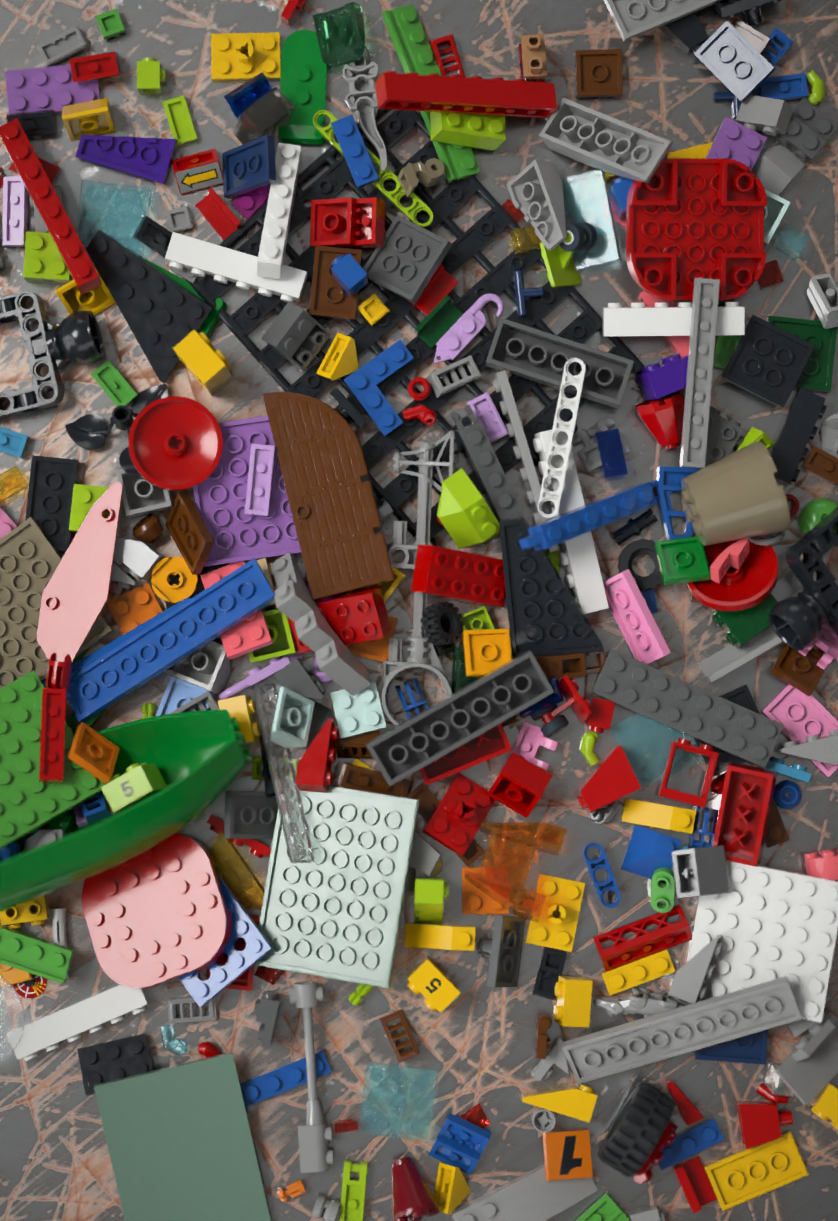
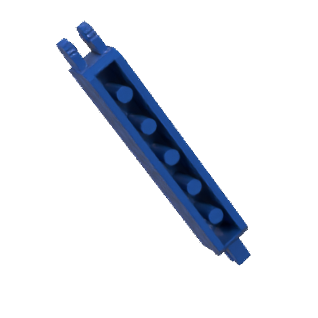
M657 479L628 487L529 527L530 536L519 540L521 549L534 546L535 551L547 549L657 504L659 496L657 493L654 494L652 488L657 486Z

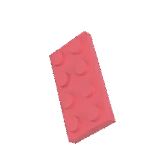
M234 562L200 575L204 588L207 589L246 564V562ZM262 609L220 635L229 660L273 644Z

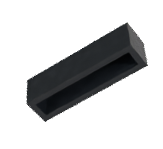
M802 388L797 390L770 455L777 469V472L773 473L776 482L786 486L790 485L791 481L796 482L800 473V469H797L800 460H805L809 448L806 447L808 440H813L818 430V427L815 426L818 418L822 419L827 406L823 405L826 398Z

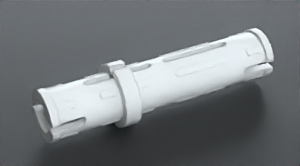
M66 908L51 909L53 943L67 947Z

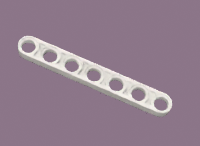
M578 358L569 359L563 371L538 502V511L545 518L554 517L559 510L585 375V364ZM578 362L581 365L582 371L579 375L574 376L569 373L568 366L570 363ZM573 385L576 387L577 395L575 398L569 399L565 397L564 388L566 386ZM564 408L570 409L573 413L572 419L568 422L562 421L559 417L560 411ZM563 431L567 433L568 442L566 444L559 445L555 442L557 432ZM555 454L561 455L564 459V464L560 468H554L550 463L551 457ZM551 477L558 479L560 483L556 491H549L546 488V481ZM545 501H552L554 503L555 510L552 514L542 512L541 506Z

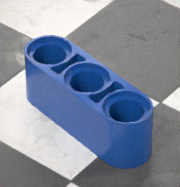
M589 842L584 846L582 854L601 904L605 907H615L619 904L621 895L605 851L600 844ZM591 846L598 847L600 851L596 859H590L587 856V850ZM600 868H604L608 872V876L604 881H598L595 878V873ZM608 890H612L616 894V899L612 903H606L603 899L604 893Z

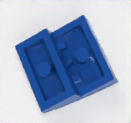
M449 1113L429 1155L444 1163L459 1167L461 1171L471 1175L492 1133Z

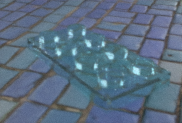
M597 169L561 179L566 224L590 223L597 232V241L592 249L574 252L575 269L579 271L622 260L604 171Z

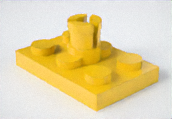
M280 32L211 34L212 81L280 80Z
M539 874L526 943L572 952L585 887L584 882Z

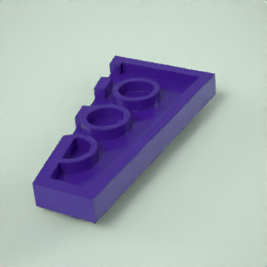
M81 135L75 157L165 184L177 139Z

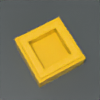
M375 293L357 307L358 311L371 326L390 312Z

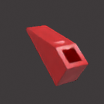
M328 718L298 761L295 784L300 791L328 793V786L332 785L333 772L331 771V764L335 763L336 760L334 742L339 738V727L332 718Z

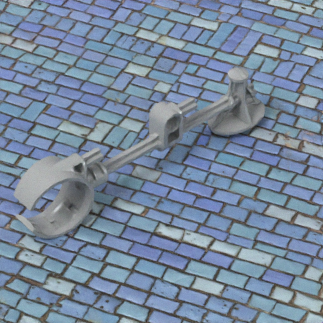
M453 430L449 431L435 443H420L419 450L396 452L393 456L395 464L392 467L395 473H404L418 477L416 541L413 545H407V521H393V543L388 544V554L393 567L414 570L418 545H432L430 542L432 484L442 492L441 486L432 480L433 467L436 466L441 483L444 480L439 466H449V477L458 471V467L453 466L454 463L459 462V456L454 454V451L458 450V444L454 442L457 438ZM450 439L449 462H439ZM445 440L437 460L434 462L433 450ZM419 454L418 461H399V456ZM399 464L418 465L419 473L399 469ZM400 549L405 552L406 558L403 562L397 563L393 560L392 555L395 550ZM414 592L413 633L408 637L410 647H407V650L410 651V657H407V661H402L403 638L389 637L388 660L383 661L382 705L388 719L395 726L402 723V721L390 709L388 691L394 678L401 672L410 668L427 669L440 678L446 690V697L452 694L451 685L445 675L434 646L427 641L429 637H424L423 634L426 631L421 630V626H424V623H421V618H425L422 613L426 611L425 608L428 606V594Z

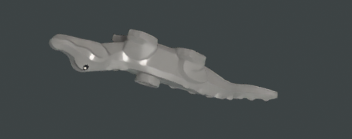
M355 35L351 37L348 51V62L351 67L346 64L342 69L343 77L349 83L350 91L345 97V102L355 115L364 135L377 149L380 156L381 170L384 172L388 168L387 152L376 125L378 104L375 79L378 75V65L373 61L368 65L370 61L369 52L362 37Z
M633 987V995L628 997L597 998L594 1002L597 1008L605 1009L611 1017L639 1013L643 1014L645 1018L692 1004L669 995V991H664L661 994L652 993L649 989L642 987Z

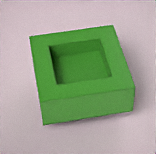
M117 8L95 16L104 40L126 32Z

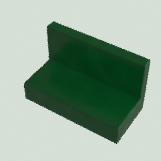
M446 295L414 329L415 334L432 349L463 313L450 302V298Z

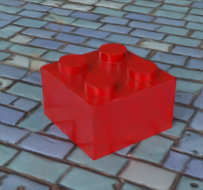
M512 752L498 773L487 795L527 818L541 798L553 775L527 761L524 757Z

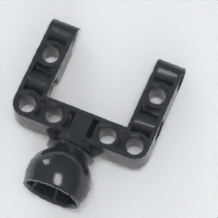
M21 291L0 297V325L19 321L23 341L26 342L30 358L28 363L33 380L32 387L0 392V419L60 404L64 398V389L59 372L61 363H65L70 359L76 363L87 364L103 357L102 335L91 310L73 312L62 320L60 326L58 324L51 325L48 323L44 302L39 295L31 291ZM33 298V306L30 309H26V301ZM37 320L39 327L36 331L32 332L30 328L31 323ZM48 365L49 372L46 376L42 377L41 369L43 366ZM52 387L54 395L52 398L47 399L46 391ZM5 399L10 401V407L7 410L2 408V403Z
M838 507L787 551L786 562L802 584L803 592H799L797 597H789L779 601L768 614V621L773 631L786 645L797 651L811 646L820 634L821 624H826L827 621L838 635V586L835 583V577L822 560L825 553L833 546H838ZM834 524L836 525V532H835V533H834V531H833V526H834ZM801 553L803 554V561H802V562L800 561V554H801ZM814 571L816 572V579H815V581H814V579H813V573H814Z

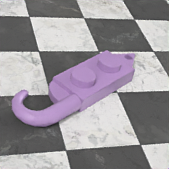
M492 293L481 296L436 343L437 349L434 364L450 359L453 361L484 328L486 319L480 310L488 302L493 301L498 305L496 316L500 317L504 310L502 299Z
M296 653L290 657L285 656L284 658L281 656L274 657L268 661L269 666L263 669L260 666L248 672L249 676L224 690L219 695V699H227L248 687L251 688L268 679L295 659L303 657L302 653Z

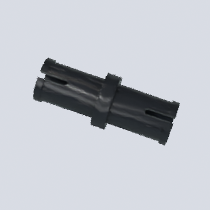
M648 509L634 520L632 518L629 519L626 525L612 532L611 535L613 539H616L615 542L619 546L635 534L637 536L640 535L643 529L658 520L653 515V511Z

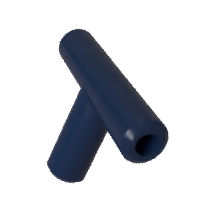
M756 89L751 95L760 96V90ZM731 91L714 92V101L732 100L733 114L736 119L741 101Z
M516 270L514 271L518 316L526 317V298L543 296L544 290L543 287L524 288L523 271Z

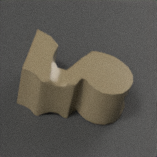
M436 158L427 160L425 165L421 161L414 164L409 162L406 167L402 168L397 177L406 196L409 197L413 193L418 182L426 187L435 185L444 172V164Z

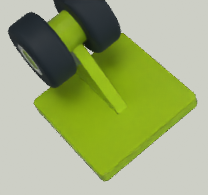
M590 223L565 224L566 239L552 251L548 250L542 242L540 243L541 255L544 259L547 277L552 287L582 284L574 252L577 250H590L595 246L597 232Z

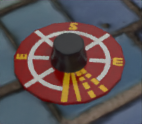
M32 974L33 980L14 984L13 987L20 996L35 998L44 992L47 986V978Z

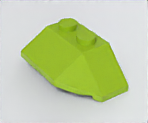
M462 468L442 482V493L439 499L437 516L459 549L485 546L500 535L499 522Z

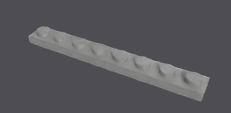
M694 279L680 466L705 467L720 280Z
M506 370L495 374L496 379H493V385L496 393H501L503 401L499 402L502 414H507L509 423L506 424L509 437H514L516 446H513L516 460H521L523 468L519 469L523 482L527 481L529 491H526L529 504H534L536 513H533L535 524H539L550 518L543 517L538 511L541 487ZM544 502L541 506L542 512L549 514ZM558 544L547 548L548 553L559 550Z

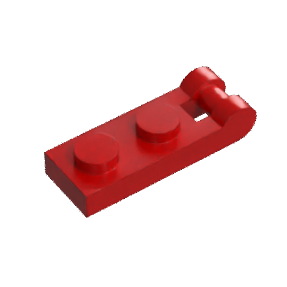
M670 1121L655 1149L643 1167L633 1177L635 1182L644 1183L652 1179L654 1165L658 1166L665 1156L663 1153L667 1145L670 1146L677 1137L675 1131L678 1126Z

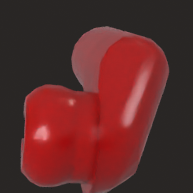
M421 404L402 410L405 421L418 418L428 426L436 422L435 412L425 405Z
M201 1042L198 1045V1053L206 1058L221 1054V1051L211 1042Z

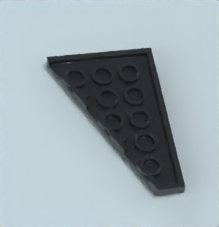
M98 230L87 246L86 251L159 381L166 383L180 361L173 348L193 330L198 333L214 308L109 235Z
M523 518L499 520L512 658L528 650L532 652L534 657L603 651L604 648L601 640L544 550L535 551L534 546L521 549L519 540L530 536L529 526Z

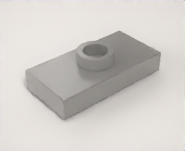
M77 25L36 45L47 67L88 48Z

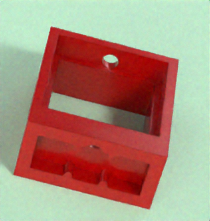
M678 738L677 742L671 741L657 795L705 808L719 753L713 752L714 747L704 744H701L700 748L691 746L692 741ZM676 749L709 757L699 796L667 788Z

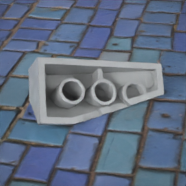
M535 159L506 185L514 206L522 211L526 222L532 224L536 235L545 247L552 251L566 239L563 185L556 163Z
M210 641L165 670L164 673L220 695L224 691L230 676V660L226 655L223 645Z

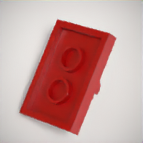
M458 772L422 832L457 855L463 856L496 800L487 795L488 791Z

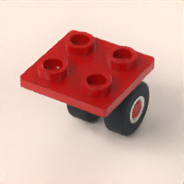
M567 675L563 676L557 685L567 700L564 704L554 710L557 704L552 697H549L529 711L535 721L543 720L545 725L541 728V731L546 738L555 735L569 724L564 715H558L570 707L582 724L587 722L592 714L590 711L592 710L591 704L585 697L582 699L578 693L579 687L573 678L569 679Z

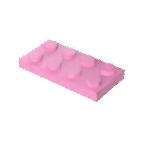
M627 569L603 582L609 609L635 660L647 665L671 653L630 570Z
M790 684L761 711L767 718L783 724L781 732L790 741L797 740V744L807 742L806 737L817 734L820 735V738L828 737L829 731L838 729V721L812 695L809 697ZM810 760L826 777H830L838 769V764L829 765Z

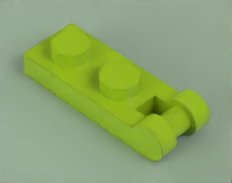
M344 1160L339 1221H363L368 1162L361 1161V1164L351 1163V1160ZM350 1173H360L359 1180L350 1179Z

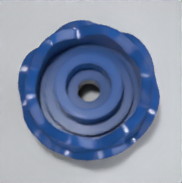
M784 780L775 787L773 797L778 807L790 810L801 802L802 791L797 783Z

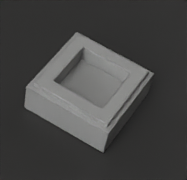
M188 205L165 211L170 232L180 233L194 229Z

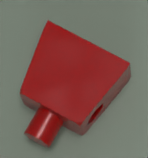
M760 1101L736 1102L745 1149L782 1137L780 1126L793 1125L791 1110L778 1112L776 1103Z

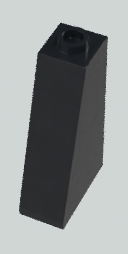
M695 12L658 27L686 54L695 53L709 39Z

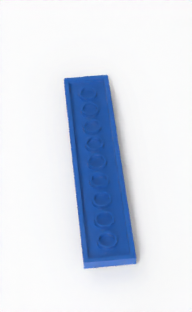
M253 558L72 675L69 691H66V697L78 721L81 723L86 722L275 600L274 590L258 561Z

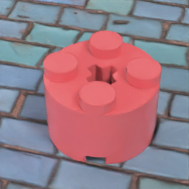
M833 849L819 851L820 855H818V852L804 854L807 875L838 881V849L837 853Z

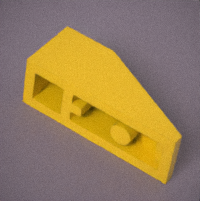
M625 798L621 821L693 834L696 810Z
M405 923L404 947L475 951L476 927L468 925Z
M580 1084V1088L571 1086L523 1094L521 1100L524 1103L590 1123L598 1095L593 1092V1087Z

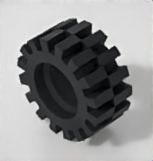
M442 602L425 608L426 611L422 613L425 618H421V623H424V626H421V630L426 631L423 635L425 638L429 637L427 640L429 643L440 646L455 643L457 639H460L459 633H463V629L460 626L463 625V621H460L459 618L462 615L461 613L457 614L459 609L454 607L453 603ZM441 618H442V620H443L444 629H442V627H441V623H440V619H441Z

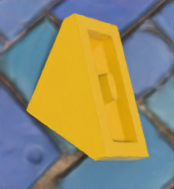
M338 332L316 373L330 380H336L359 369L355 339Z
M439 1162L433 1197L438 1204L440 1212L451 1214L471 1190L459 1167Z

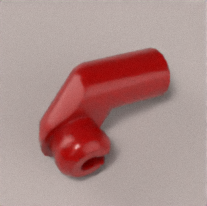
M726 772L711 782V790L715 794H722Z
M761 1083L756 1090V1093L771 1103L786 1104L792 1096V1092L785 1087L780 1089L784 1094H780L764 1083Z

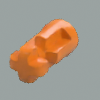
M302 1180L287 1185L288 1190L286 1191L282 1188L277 1191L281 1202H286L289 1195L293 1199L307 1192Z

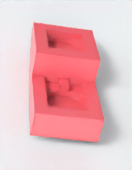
M748 538L740 539L733 543L716 558L710 566L712 581L720 583L730 566L736 569L740 568L750 552Z

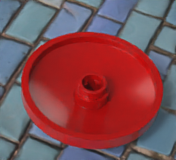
M171 396L158 399L140 411L131 426L128 447L134 467L146 481L162 489L179 491L201 484L214 472L222 454L223 439L216 418L205 406L190 398Z
M738 540L703 545L709 571L716 558ZM749 542L750 552L739 569L730 566L720 583L712 581L711 577L710 580L686 583L688 589L699 602L712 609L739 611L753 607L768 597L777 583L779 567L774 549L771 545H756Z

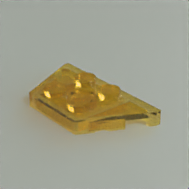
M221 830L209 850L216 863V866H214L216 874L221 876L244 909L262 906L264 888L230 838H224V830Z

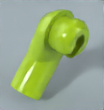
M813 69L806 75L807 81L812 86V93L808 95V100L813 105H817L825 98L826 86Z
M594 731L585 733L580 745V751L591 767L601 761L594 751L596 741L599 740L598 733Z

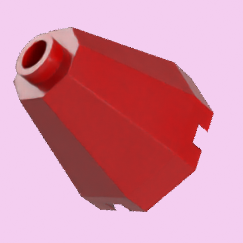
M675 391L659 399L643 401L635 405L638 416L661 447L666 446V449H672L680 445L684 418V399L681 392Z

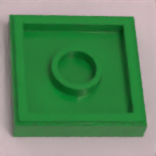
M698 536L655 542L654 546L664 586L710 580L711 575L704 547Z

